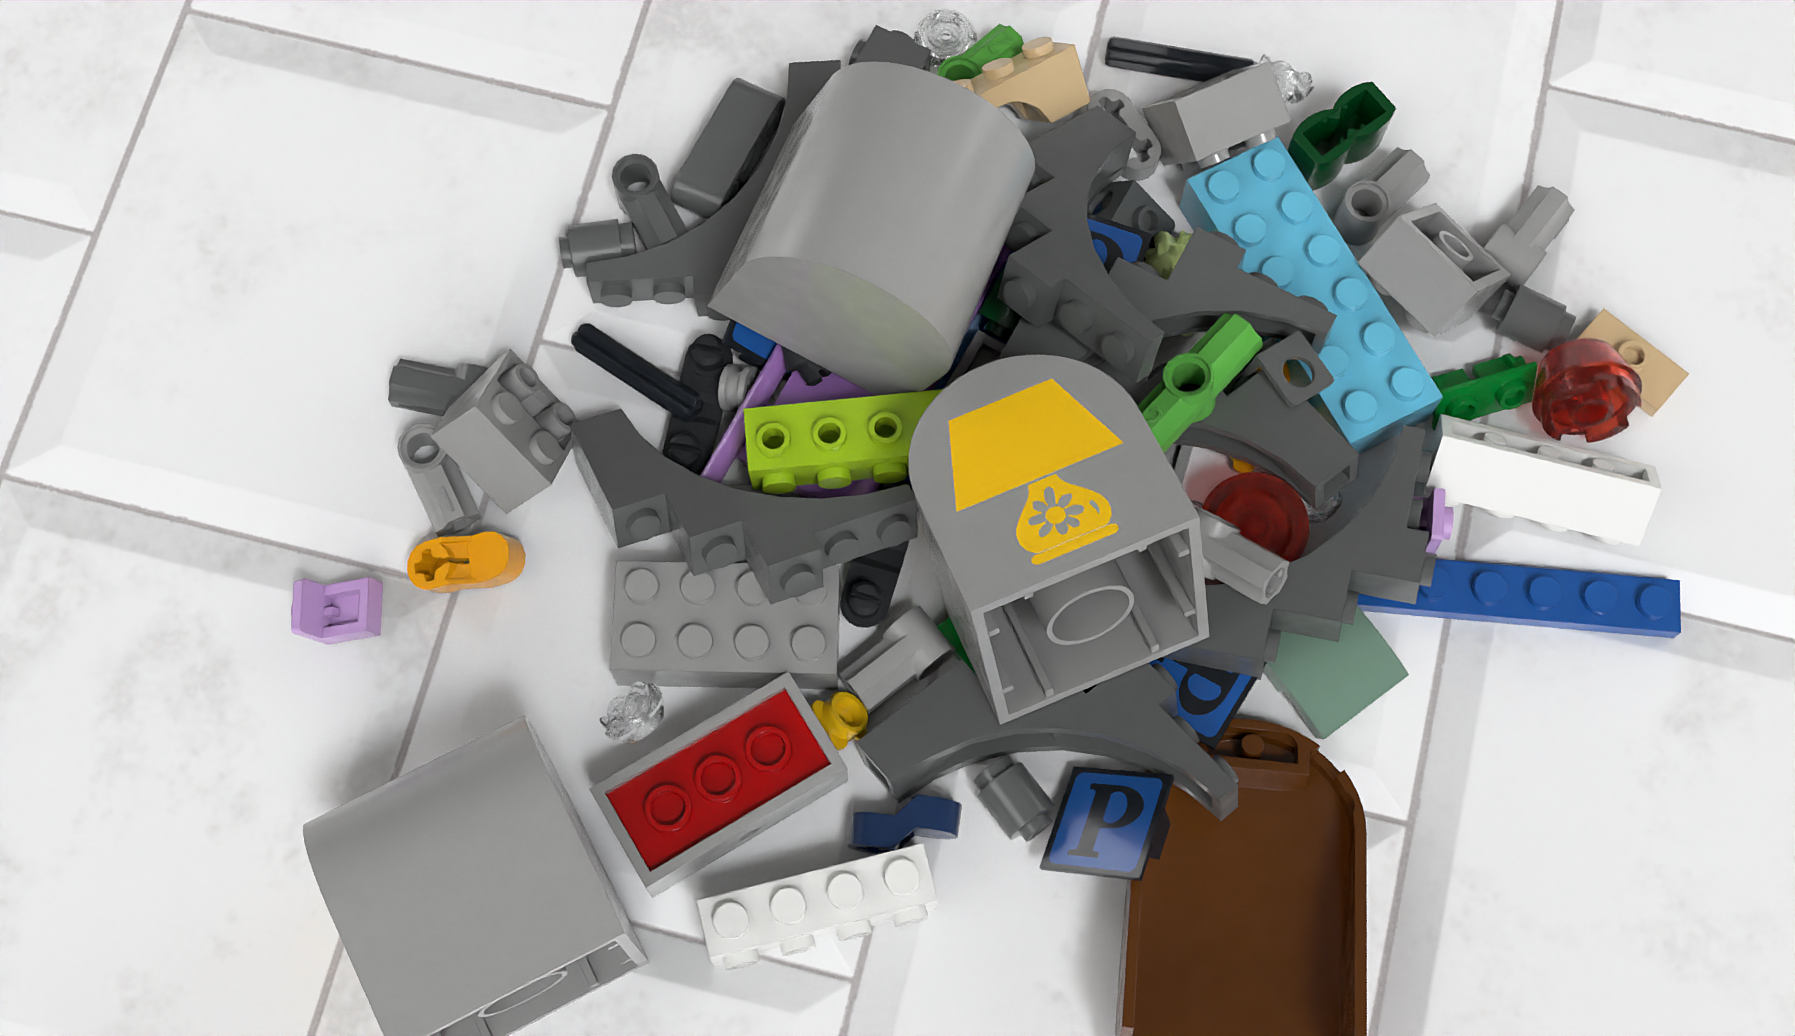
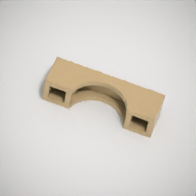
M1051 37L1031 40L1022 46V53L1012 58H1000L985 64L982 67L983 73L972 79L953 81L981 96L996 108L1009 104L1021 119L1053 123L1091 102L1075 44L1052 42Z

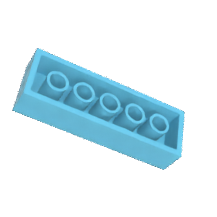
M1278 136L1271 141L1249 149L1187 179L1179 208L1193 231H1195L1196 227H1199L1208 232L1219 231L1229 235L1238 243L1239 247L1246 249L1242 271L1262 273L1273 279L1277 283L1278 288L1297 297L1302 295L1313 297L1322 302L1329 312L1337 315L1329 338L1321 353H1316L1333 376L1334 382L1330 387L1307 401L1359 454L1401 434L1403 425L1415 427L1429 419L1443 398L1441 392ZM1260 336L1262 338V343L1271 338ZM1297 359L1286 361L1289 368L1290 384L1296 387L1308 386L1312 381V372L1308 365Z

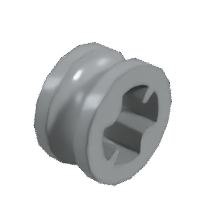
M727 364L724 367L718 387V400L723 411H733L736 407L740 408L759 375L757 367L746 366L743 371L740 370L737 364Z

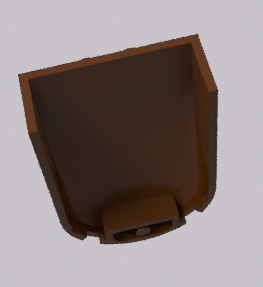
M1233 719L1215 750L1201 742L1197 744L1211 758L1215 755L1222 757L1235 771L1239 782L1236 783L1238 785V807L1220 821L1190 794L1172 784L1165 806L1171 825L1160 860L1149 858L1142 881L1127 880L1115 1036H1367V832L1365 814L1359 794L1345 770L1340 772L1332 762L1318 751L1320 745L1310 738L1285 726L1267 721Z

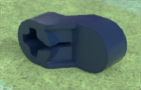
M917 794L895 815L854 812L851 818L847 846L856 851L878 855L903 848L915 836L934 839H956L959 833L962 805L950 799Z

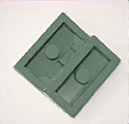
M1358 606L1353 625L1342 623L1339 642L1281 631L1276 662H1268L1263 669L1278 692H1286L1315 738L1326 739L1409 675L1386 640Z

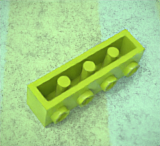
M944 389L743 409L748 472L753 490L763 489V492L768 494H785L795 490L796 486L818 484L821 488L837 489L850 485L851 480L874 478L875 482L887 484L906 479L907 475H909L908 459L913 433L924 411Z

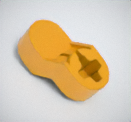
M494 531L482 532L471 536L439 537L425 541L414 548L407 561V572L410 581L416 587L436 593H451L462 589L493 588L508 584L517 579L525 566L526 554L523 545L516 538Z

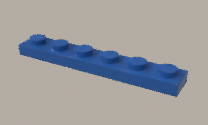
M1436 559L1431 587L1419 585L1416 604L1359 594L1357 606L1365 612L1675 638L1681 633L1680 580Z

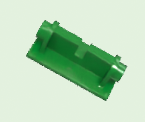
M1508 353L1502 355V357L1472 365L1471 373L1475 377L1474 380L1469 379L1463 368L1438 376H1430L1443 396L1433 412L1431 428L1435 431L1440 414L1471 421L1472 419L1502 410L1515 409L1522 404L1532 402L1537 363L1531 362L1526 364L1522 356L1514 357Z

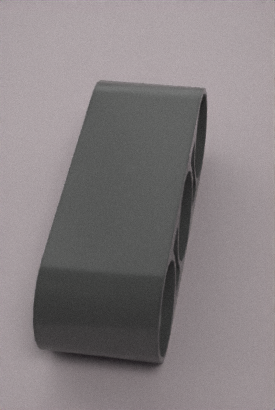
M741 78L733 80L675 180L671 193L673 204L709 219L731 201L747 183L776 132L785 107V98Z

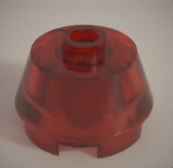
M1594 338L1568 341L1553 348L1541 360L1533 394L1532 411L1535 417L1542 423L1544 431L1555 440L1561 441V436L1566 434L1585 435L1587 443L1601 441L1622 432L1629 426L1627 416L1636 406L1641 407L1642 405L1640 397L1642 381L1637 372L1610 343Z
M1260 472L1234 475L1218 484L1210 492L1202 505V509L1238 527L1241 530L1240 535L1290 563L1299 559L1306 548L1309 537V517L1306 507L1298 493L1278 477Z

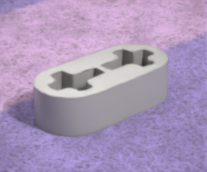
M1115 89L1098 91L1090 98L1091 102L1088 103L1086 111L1097 105L1105 109L1109 114L1117 111V119L1136 132L1132 146L1133 150L1137 153L1144 150L1147 152L1145 162H1141L1137 157L1128 159L1125 172L1121 176L1135 181L1148 179L1155 173L1161 156V144L1157 136L1124 93Z

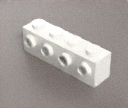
M1440 414L1429 447V451H1433L1427 484L1423 483L1424 494L1430 495L1433 488L1445 489L1446 505L1458 506L1461 503L1484 508L1486 512L1498 518L1512 519L1515 516L1537 521L1539 525L1551 531L1566 532L1570 529L1590 534L1595 540L1604 544L1620 545L1623 542L1635 546H1640L1662 490L1655 466Z
M921 843L696 901L711 962L714 966L724 964L725 970H735L760 962L758 955L781 949L782 956H789L816 948L815 940L837 935L839 941H848L873 933L871 928L873 925L893 920L895 927L922 922L929 918L928 911L936 910L938 898L924 844Z

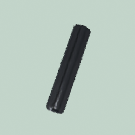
M1115 36L1109 38L1105 54V64L1110 67L1200 82L1208 81L1235 69L1255 65V61L1249 58Z
M584 323L580 325L578 331L572 335L571 344L578 353L682 421L692 422L702 411L704 402L701 400L700 394L592 324Z

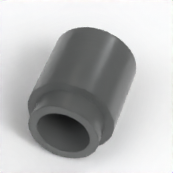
M618 219L568 225V236L559 237L564 269L573 268L576 278L586 276V262L626 257L637 253L632 222L619 224Z
M1519 284L1515 292L1507 289L1503 291L1492 312L1491 318L1499 321L1496 332L1540 353H1543L1546 349L1557 354L1566 341L1577 316L1566 312V305Z
M1005 755L988 766L974 779L973 783L980 791L977 796L1010 840L1021 835L1028 842L1053 822L1048 813L1054 808L1055 804L1022 762L1016 764L1009 755Z

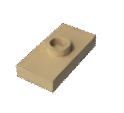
M1604 308L1567 350L1572 356L1651 417L1654 416L1689 375L1683 368Z

